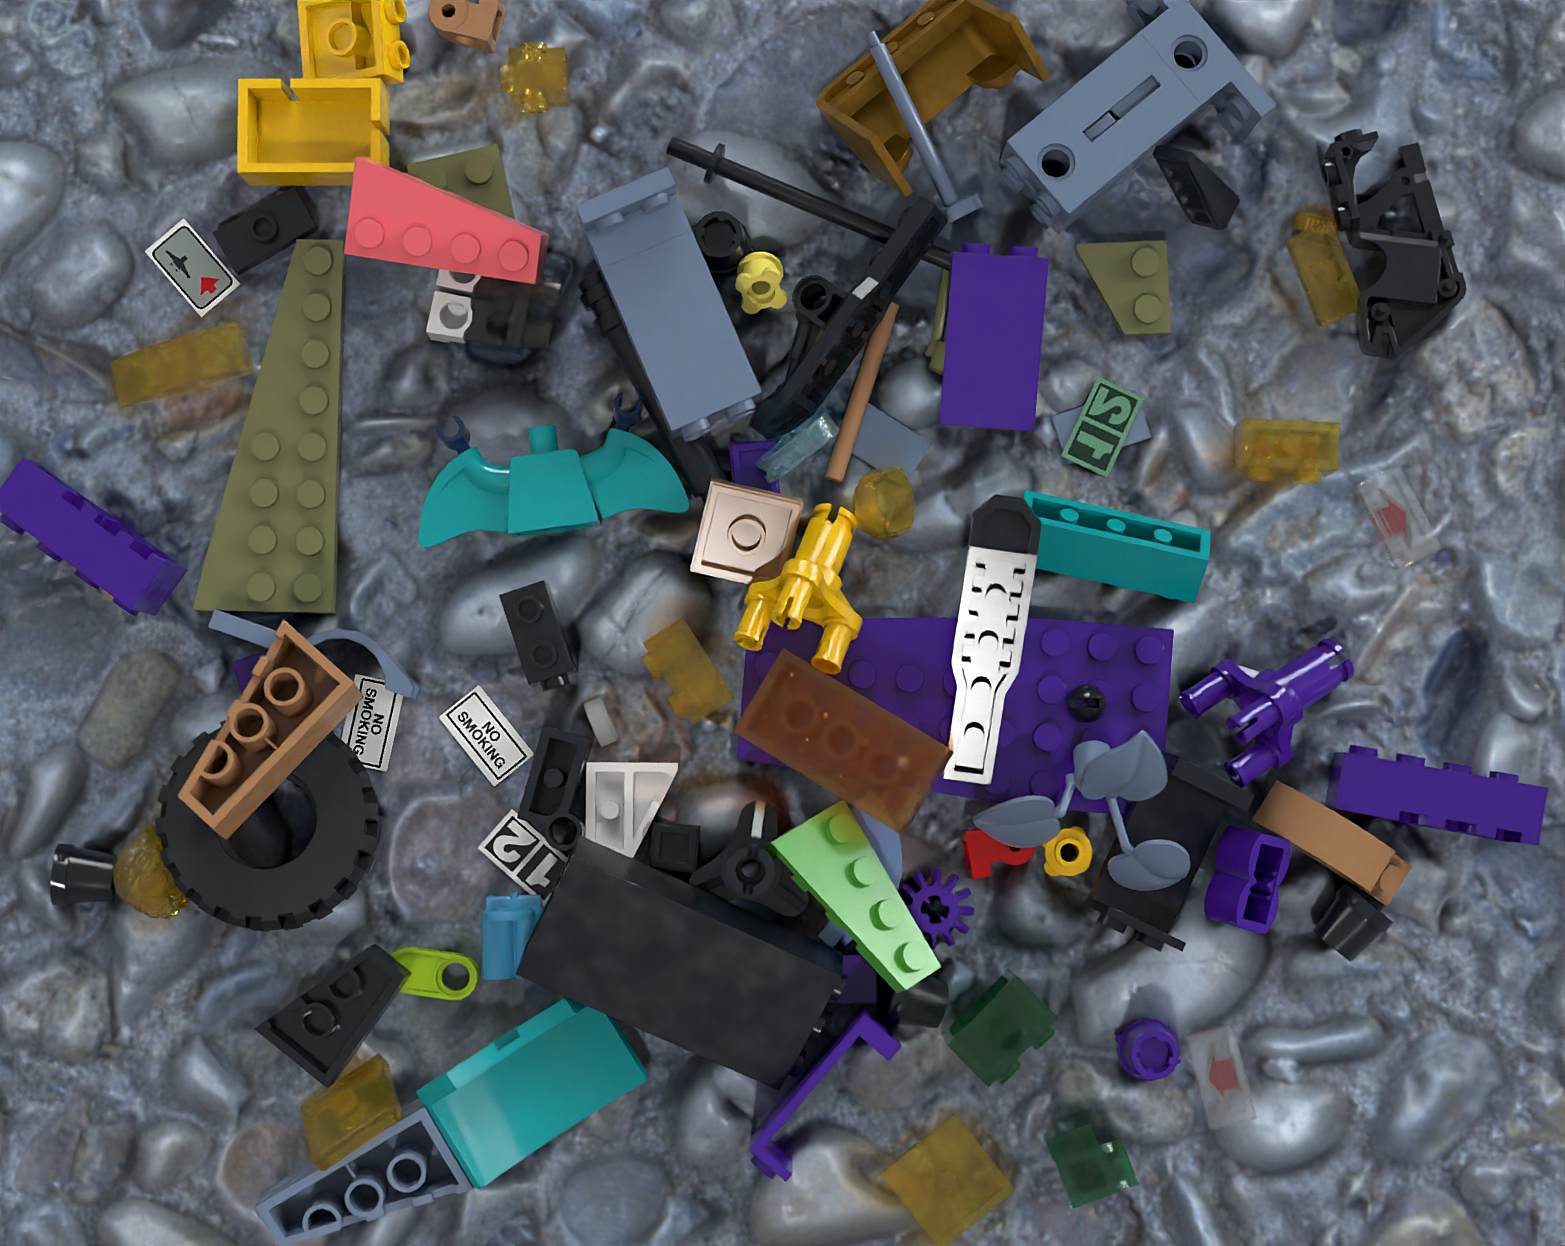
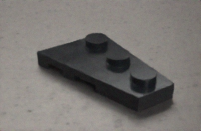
M374 944L254 1029L323 1086L328 1088L339 1078L412 972L377 944Z

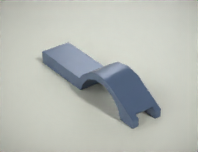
M214 609L208 625L212 629L266 648H270L276 638L274 635L276 630ZM335 628L315 633L306 639L317 650L323 649L335 642L354 641L363 644L377 657L383 669L385 689L417 700L420 692L419 686L388 649L369 636L358 631Z

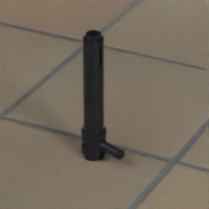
M597 271L578 284L582 292L580 300L586 311L593 312L596 318L593 322L600 337L607 338L695 499L701 498L705 505L711 478L728 481L704 436L686 443L682 436L672 439L600 271Z

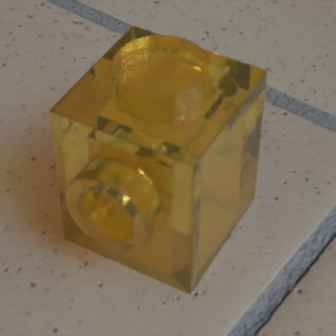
M524 42L520 44V48H508V64L500 65V84L502 93H509L514 107H521V111L525 113L539 114L548 112L549 107L569 106V60L565 47L548 48V45L543 42Z

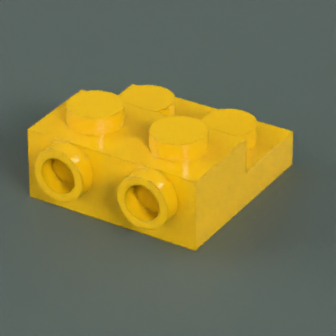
M297 0L303 78H381L385 86L404 82L403 69L408 68L410 65V53L406 44L400 39L399 23L405 22L407 17L406 6L403 0Z

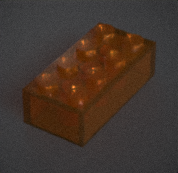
M784 648L733 730L734 733L902 835H905L954 754L947 746Z

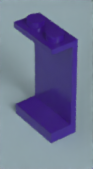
M962 243L961 252L951 251L950 261H952L941 402H939L937 421L939 425L1034 431L1049 259L1038 257V248L1010 246L1009 255L990 254V244Z
M860 1006L750 1135L749 1150L753 1155L750 1161L768 1178L773 1179L777 1174L787 1182L793 1175L792 1158L770 1139L858 1036L864 1039L888 1061L902 1047L898 1036L883 1023H879L877 1018L864 1006Z

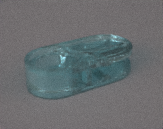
M822 411L804 422L755 461V465L758 469L766 471L767 475L764 478L768 483L773 482L791 471L839 432V428L829 413Z

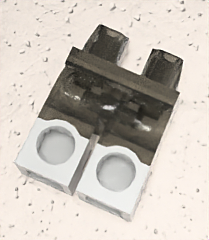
M439 269L436 282L439 291L434 292L426 333L431 340L450 343V341L493 350L509 351V353L523 355L524 349H550L553 323L530 318L534 303L558 308L562 291L561 280L544 274L543 282L530 284Z

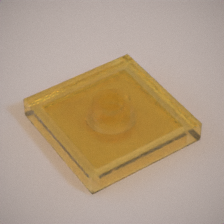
M380 1053L300 1106L311 1159L321 1172L326 1171L403 1117L389 1065Z
M955 1112L880 1171L882 1177L937 1246H947L1016 1191Z

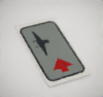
M184 218L145 251L201 317L240 285L237 279Z

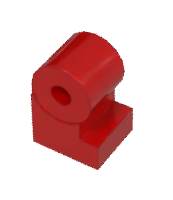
M979 828L960 831L968 878L971 879L992 876L990 867L992 862L1001 861L1009 865L1026 863L1033 857L1036 847L1015 848L993 839Z

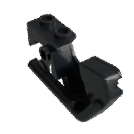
M1353 129L1334 137L1335 142L1329 145L1324 155V160L1320 162L1321 174L1325 186L1333 188L1337 202L1333 206L1334 219L1338 230L1346 232L1349 245L1357 249L1383 251L1386 257V266L1380 279L1369 289L1364 290L1357 300L1360 350L1367 356L1397 359L1458 305L1465 297L1467 290L1463 272L1458 271L1452 247L1455 245L1450 230H1444L1430 180H1427L1425 173L1427 170L1419 143L1416 142L1400 147L1398 151L1403 168L1396 170L1391 176L1390 181L1367 202L1358 204L1353 182L1355 167L1360 158L1372 150L1379 136L1377 131L1363 134L1361 129ZM1412 195L1423 233L1399 230H1373L1378 224L1380 217L1401 197Z

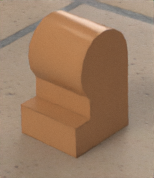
M431 0L428 15L437 33L443 39L459 45L495 53L506 13L502 0H480L479 4L467 2L466 0Z

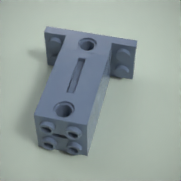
M1125 0L1128 5L1127 12L1129 16L1143 30L1007 140L999 162L1002 168L1000 176L1014 193L1017 194L1022 191L1033 204L1030 207L1032 215L1045 229L1051 226L1059 235L1154 157L1153 152L1156 146H1167L1213 107L1219 111L1217 117L1221 125L1230 134H1238L1243 141H1246L1260 129L1276 107L1274 101L1187 0ZM1044 171H1052L1055 174H1057L1058 177L1054 178L1048 176Z
M668 166L576 205L584 239L591 255L596 261L672 439L682 436L686 443L710 433V423L726 417L728 423L731 424L754 414L755 404L760 402L762 391L678 200L676 184Z

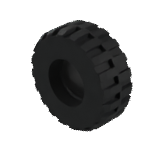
M226 720L220 722L221 727L208 734L206 731L201 733L192 741L195 746L184 757L179 754L170 768L174 773L168 785H162L158 797V802L162 805L160 817L155 818L156 836L161 839L162 851H160V855L165 868L170 870L175 879L174 884L184 896L192 900L205 913L230 925L252 931L269 932V930L284 929L287 931L303 927L305 923L315 919L320 920L334 912L332 909L344 899L348 900L358 889L357 884L365 873L368 874L374 861L373 853L376 842H379L381 825L379 824L378 812L380 807L377 794L370 776L358 756L348 744H345L331 731L288 775L286 780L301 787L313 804L315 811L314 833L305 850L292 861L275 867H260L242 860L232 850L228 840H225L178 797L211 740L216 739Z

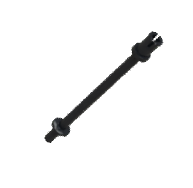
M673 136L668 145L666 154L706 170L704 182L707 184H711L716 176L719 175L882 244H886L896 230L891 226L724 157L726 149L722 143L716 146L714 152H710ZM932 244L921 260L951 272V251Z

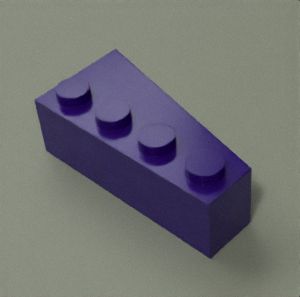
M1350 745L1348 753L1334 752L1325 806L1329 809L1508 843L1539 846L1548 793L1547 787L1519 783L1518 775L1490 771L1489 777L1471 774L1472 767L1443 762L1442 769L1424 766L1425 758L1397 753L1395 761L1377 758L1378 749L1358 745Z

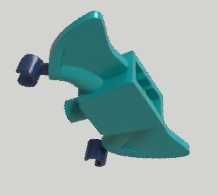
M623 393L616 396L614 399L616 426L609 429L606 441L596 451L580 456L577 449L559 450L556 426H536L528 429L531 454L511 457L510 466L489 463L483 458L477 447L471 448L468 444L471 436L469 429L459 417L453 416L459 425L458 433L453 437H447L438 425L437 434L449 449L456 450L459 455L450 461L439 473L427 494L419 523L418 543L421 547L427 549L461 535L477 531L507 533L508 531L510 536L518 538L601 526L599 513L603 520L629 510L637 509L681 514L689 511L690 503L677 473L667 459L650 443L629 433V428L636 425L641 419L642 402L640 398L637 400L636 409L633 412L625 413L620 410Z

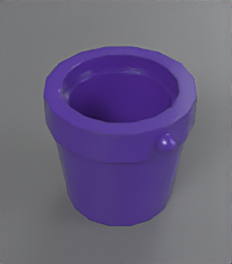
M1141 1018L1133 1020L1123 1028L1120 1035L1115 1036V1042H1117L1116 1052L1120 1064L1127 1073L1139 1080L1154 1081L1167 1077L1174 1071L1177 1064L1181 1062L1179 1056L1180 1048L1176 1035L1169 1026L1157 1019Z

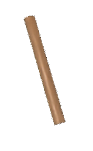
M891 302L883 320L869 338L824 476L829 480L839 483L843 481L899 309V305Z

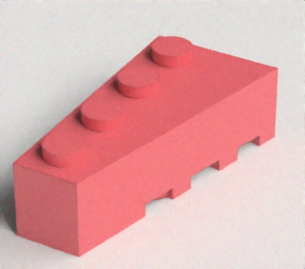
M355 158L344 254L530 284L543 282L549 234L468 201V199L428 184L407 173H402L372 158Z

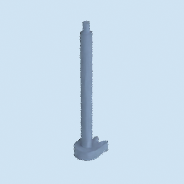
M875 30L866 34L872 46L869 50L944 205V208L940 209V211L948 219V223L983 207L984 202L979 191L973 192L961 199L958 198L885 43H880Z

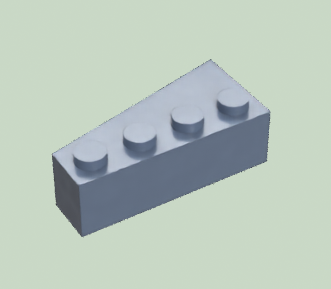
M419 1098L263 1190L254 1208L277 1245L289 1246L341 1230L343 1226L363 1220L368 1222L384 1217L386 1213L412 1205L414 1207L433 1202L435 1198L456 1192V1194L470 1191L474 1189V1186Z

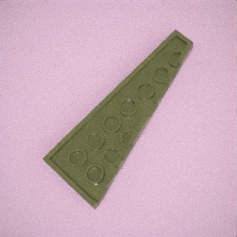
M296 239L195 594L194 611L213 612L216 609L222 612L336 614L346 281L344 240Z

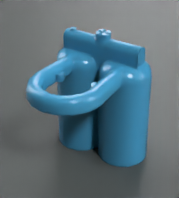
M509 892V896H486V909L481 914L482 978L484 980L525 979L515 973L523 950L544 909L542 907L541 895H518V892Z

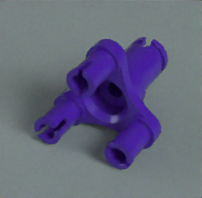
M1330 638L1323 639L1318 643L1317 647H1311L1277 671L1265 669L1259 672L1236 665L1231 660L1225 659L1211 668L1209 676L1179 694L1182 706L1195 719L1201 717L1203 713L1226 698L1233 699L1240 708V712L1226 719L1229 731L1236 727L1240 728L1248 722V725L1235 733L1233 737L1243 745L1250 742L1255 736L1256 738L1253 746L1224 763L1228 777L1236 786L1239 785L1240 788H1243L1247 783L1269 768L1278 769L1290 761L1293 757L1290 747L1293 727L1302 720L1303 710L1339 687L1341 682H1346L1354 676V668L1350 659L1345 660L1338 666L1336 664L1331 667L1328 666V662L1344 651L1336 641Z

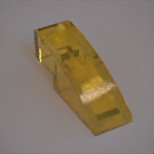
M237 322L176 337L110 362L121 408L212 388V383L255 374L245 329Z

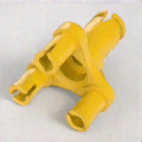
M822 503L815 506L812 519L808 523L796 556L785 562L780 576L770 581L752 583L749 586L744 599L746 609L738 629L733 635V640L737 641L736 644L745 649L758 651L762 649L771 621L783 627L788 617L790 618L788 629H798L803 618L821 625L824 629L811 664L823 673L836 675L842 669V663L851 640H855L858 637L863 624V619L852 609L840 590L842 582L838 576L852 541V534L855 533L858 526V521L850 511L840 507L837 519L832 524V522L827 520L832 504Z

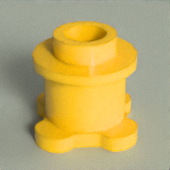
M1078 826L1060 830L1057 837L1041 845L1045 848L1046 858L1043 867L1045 872L1051 876H1059L1060 874L1063 876H1074L1086 871L1090 866L1092 846L1086 837L1085 831ZM1071 843L1074 846L1075 854L1072 859L1064 861L1060 855V850L1063 845Z

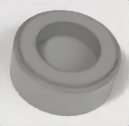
M598 697L584 703L586 714L601 747L617 741L619 736L604 700Z

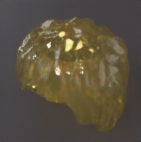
M155 825L144 826L136 840L122 849L114 867V884L120 898L126 904L133 906L137 912L144 913L150 918L170 919L188 906L191 900L184 896L174 884L175 879L170 870L164 866L160 851H162L161 839L156 836Z

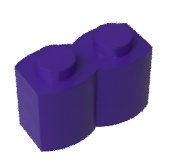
M1229 825L1218 843L1216 851L1217 872L1212 877L1206 891L1204 901L1205 917L1234 927L1266 934L1271 928L1278 910L1279 895L1277 887L1284 879L1289 866V840Z

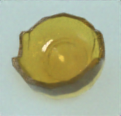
M893 466L874 469L866 473L858 481L857 487L854 490L852 504L853 514L863 532L877 540L897 538L899 534L907 533L912 529L915 514L914 495L909 478L902 468Z

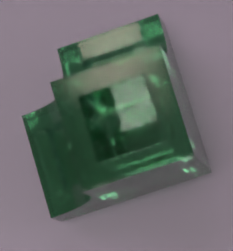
M1087 1124L1045 1140L1070 1209L1139 1184L1121 1138L1099 1145L1091 1124Z

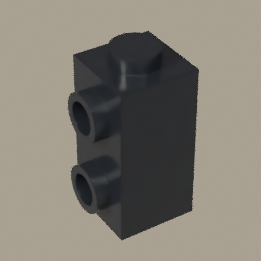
M542 580L500 594L499 597L528 685L532 687L541 685L543 692L570 684L568 675L577 673L578 670L549 583Z

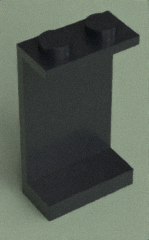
M1160 750L1166 764L1167 783L1164 789L1157 795L1142 801H1132L1123 824L1128 840L1134 848L1142 842L1155 839L1171 840L1180 844L1190 857L1189 872L1185 878L1166 888L1152 891H1138L1125 888L1112 879L1108 870L1109 860L1125 853L1120 846L1118 836H1116L1084 905L1100 912L1101 914L1097 922L1122 934H1124L1127 926L1138 930L1139 932L1135 940L1161 952L1165 944L1183 951L1186 943L1168 934L1227 806L1247 812L1255 795L1180 756Z

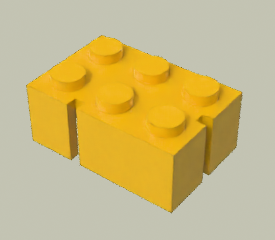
M290 78V88L300 101H292V93L282 79H238L237 173L249 186H352L356 157H369L389 167V143L384 135H389L390 93L381 78Z

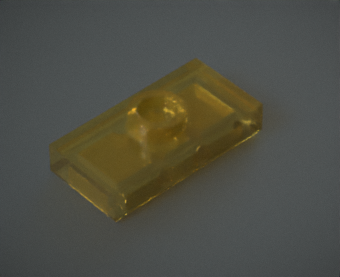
M1325 220L1284 240L1318 326L1324 327L1357 311V300L1360 297V292L1332 221Z

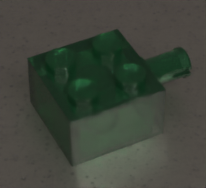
M1008 968L941 1035L947 1046L990 1087L995 1081L1000 1085L1004 1084L1017 1072L1021 1066L1017 1059L1030 1046L1034 1050H1038L1052 1037L1056 1031L1052 1024L1058 1017Z

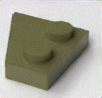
M1167 240L1076 244L1075 256L1079 262L1082 261L1095 284L1093 286L1102 303L1107 305L1112 314L1111 319L1122 338L1169 336L1172 333Z

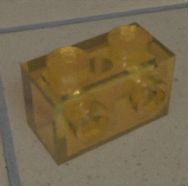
M1243 418L1234 425L1232 472L1245 473V480L1253 482L1274 481V475H1293V483L1320 484L1321 477H1327L1338 471L1340 423Z
M684 618L679 619L643 642L648 653L643 655L641 659L655 681L662 677L666 679L674 692L666 698L681 721L690 717L693 724L696 725L735 700Z

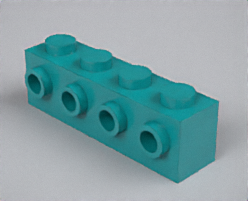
M1024 490L1022 498L1027 501L1042 524L1036 569L1065 574L1076 579H1087L1110 584L1122 589H1133L1160 595L1167 599L1195 602L1209 563L1210 530Z

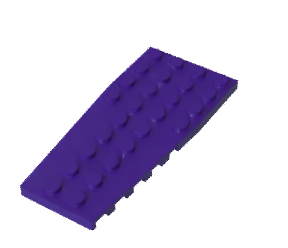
M786 618L783 627L771 621L762 649L758 651L746 649L737 748L739 760L995 803H1003L1024 796H1045L1053 801L1054 807H1057L1066 787L1065 776L1074 773L1073 750L1077 745L1086 741H1101L1113 749L1128 742L1144 730L1159 750L1165 752L1174 629L1027 618L1019 673L1005 694L991 785L943 779L956 691V680L951 664L957 618H862L863 624L858 637L855 640H851L842 663V669L836 675L823 673L811 664L824 629L821 625L803 618L798 629H788L790 618ZM1093 685L1100 689L1105 697V711L1096 721L1089 723L1078 722L1067 711L1066 700L1068 694L1077 686ZM1075 699V708H1099V699ZM1077 788L1074 789L1067 810L1111 814L1106 797L1088 799ZM1119 795L1116 801L1120 814L1126 815L1132 801L1124 799Z

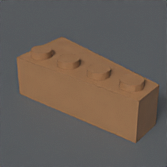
M284 619L274 634L276 638L265 657L261 656L253 669V677L239 700L235 699L227 712V720L216 739L210 741L178 794V797L225 840L236 831L364 698L351 679Z

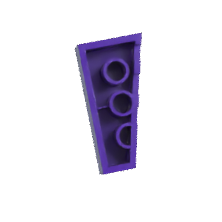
M23 457L0 488L1 523L20 535L27 531L39 541L36 546L39 550L58 562L64 559L77 569L74 573L77 577L96 589L100 587L114 597L112 601L134 616H137L139 612L155 616L188 571V569L34 461Z

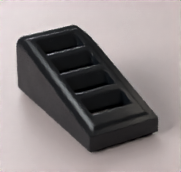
M1162 145L1156 146L1153 156L1188 219L1196 225L1224 230L1241 201L1238 198L1239 196L1193 152Z

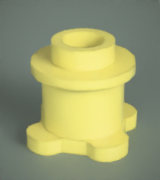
M754 252L746 255L739 262L735 287L742 293L741 306L746 313L756 314L760 309L768 307L779 309L787 302V294L780 287L783 278V266L780 260L773 254Z

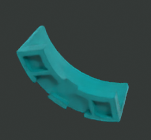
M564 996L523 1024L517 1025L490 1042L479 1052L418 1089L416 1093L470 1182L476 1189H480L570 1127L648 1080V1073L613 1017Z

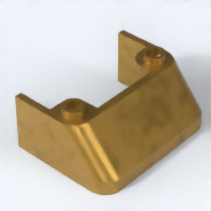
M929 0L880 41V43H885L923 125L927 124L973 84L986 89H1000L1012 82L1015 74L1020 70L1043 82L1051 77L1018 17L984 0ZM869 50L819 93L816 105L826 121L876 178L904 197H907L913 190L902 173L907 169L913 155V150L907 141L911 136Z

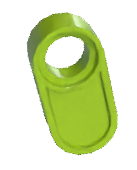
M413 946L401 948L390 955L412 972L399 991L401 993L447 1000H461L472 994L480 981V969L477 963L470 956L462 953ZM452 963L464 965L469 972L470 979L468 985L462 990L450 989L445 984L443 974L445 968Z

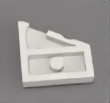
M586 762L585 838L633 858L678 772V763Z

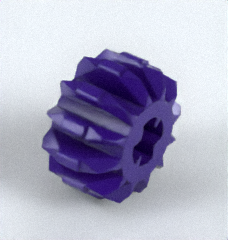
M932 868L930 873L931 884H926L921 872L916 871L913 873V879L919 886L918 889L914 891L904 883H901L898 888L903 894L910 897V901L904 903L921 933L927 932L926 941L931 950L936 948L937 934L940 933L947 946L954 945L955 941L949 929L954 926L960 933L966 934L969 931V927L957 920L958 915L973 916L975 909L971 906L958 905L959 901L967 899L971 895L970 889L966 887L952 893V889L959 880V877L954 873L948 876L943 886L940 885L941 870L939 868ZM937 895L938 902L946 906V911L943 916L939 913L937 914L940 918L939 920L929 921V915L921 911V905L923 901L929 904L928 897Z

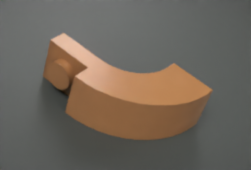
M1277 780L1251 820L1274 837L1289 840L1291 847L1329 868L1370 898L1385 906L1389 905L1412 867L1394 854L1395 850L1364 829L1314 799Z

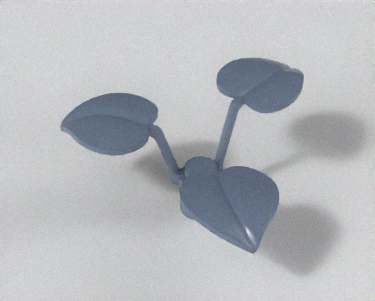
M1144 730L1128 742L1113 749L1101 741H1086L1077 745L1073 750L1074 773L1065 776L1066 787L1057 807H1054L1053 801L1048 797L1024 796L993 806L973 817V822L977 828L1000 843L1015 848L1040 846L1053 840L1060 833V823L1057 819L1062 818L1066 814L1074 789L1077 788L1085 798L1101 799L1106 797L1120 846L1125 852L1111 858L1108 862L1109 874L1119 885L1138 891L1158 890L1179 882L1187 876L1190 869L1189 854L1180 844L1171 840L1155 839L1142 842L1134 848L1126 834L1116 798L1120 795L1122 798L1130 801L1146 800L1160 793L1167 783V770L1164 758L1157 745Z

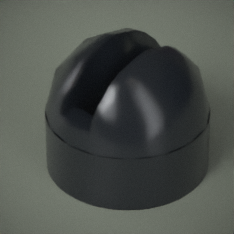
M1086 684L1075 687L1068 694L1066 700V708L1069 715L1081 723L1096 721L1102 716L1106 707L1103 693L1093 685ZM1075 699H1099V708H1075Z

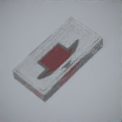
M1399 464L1353 487L1396 570L1442 548Z
M1227 1024L1184 1035L1208 1129L1215 1130L1257 1119L1233 1025Z

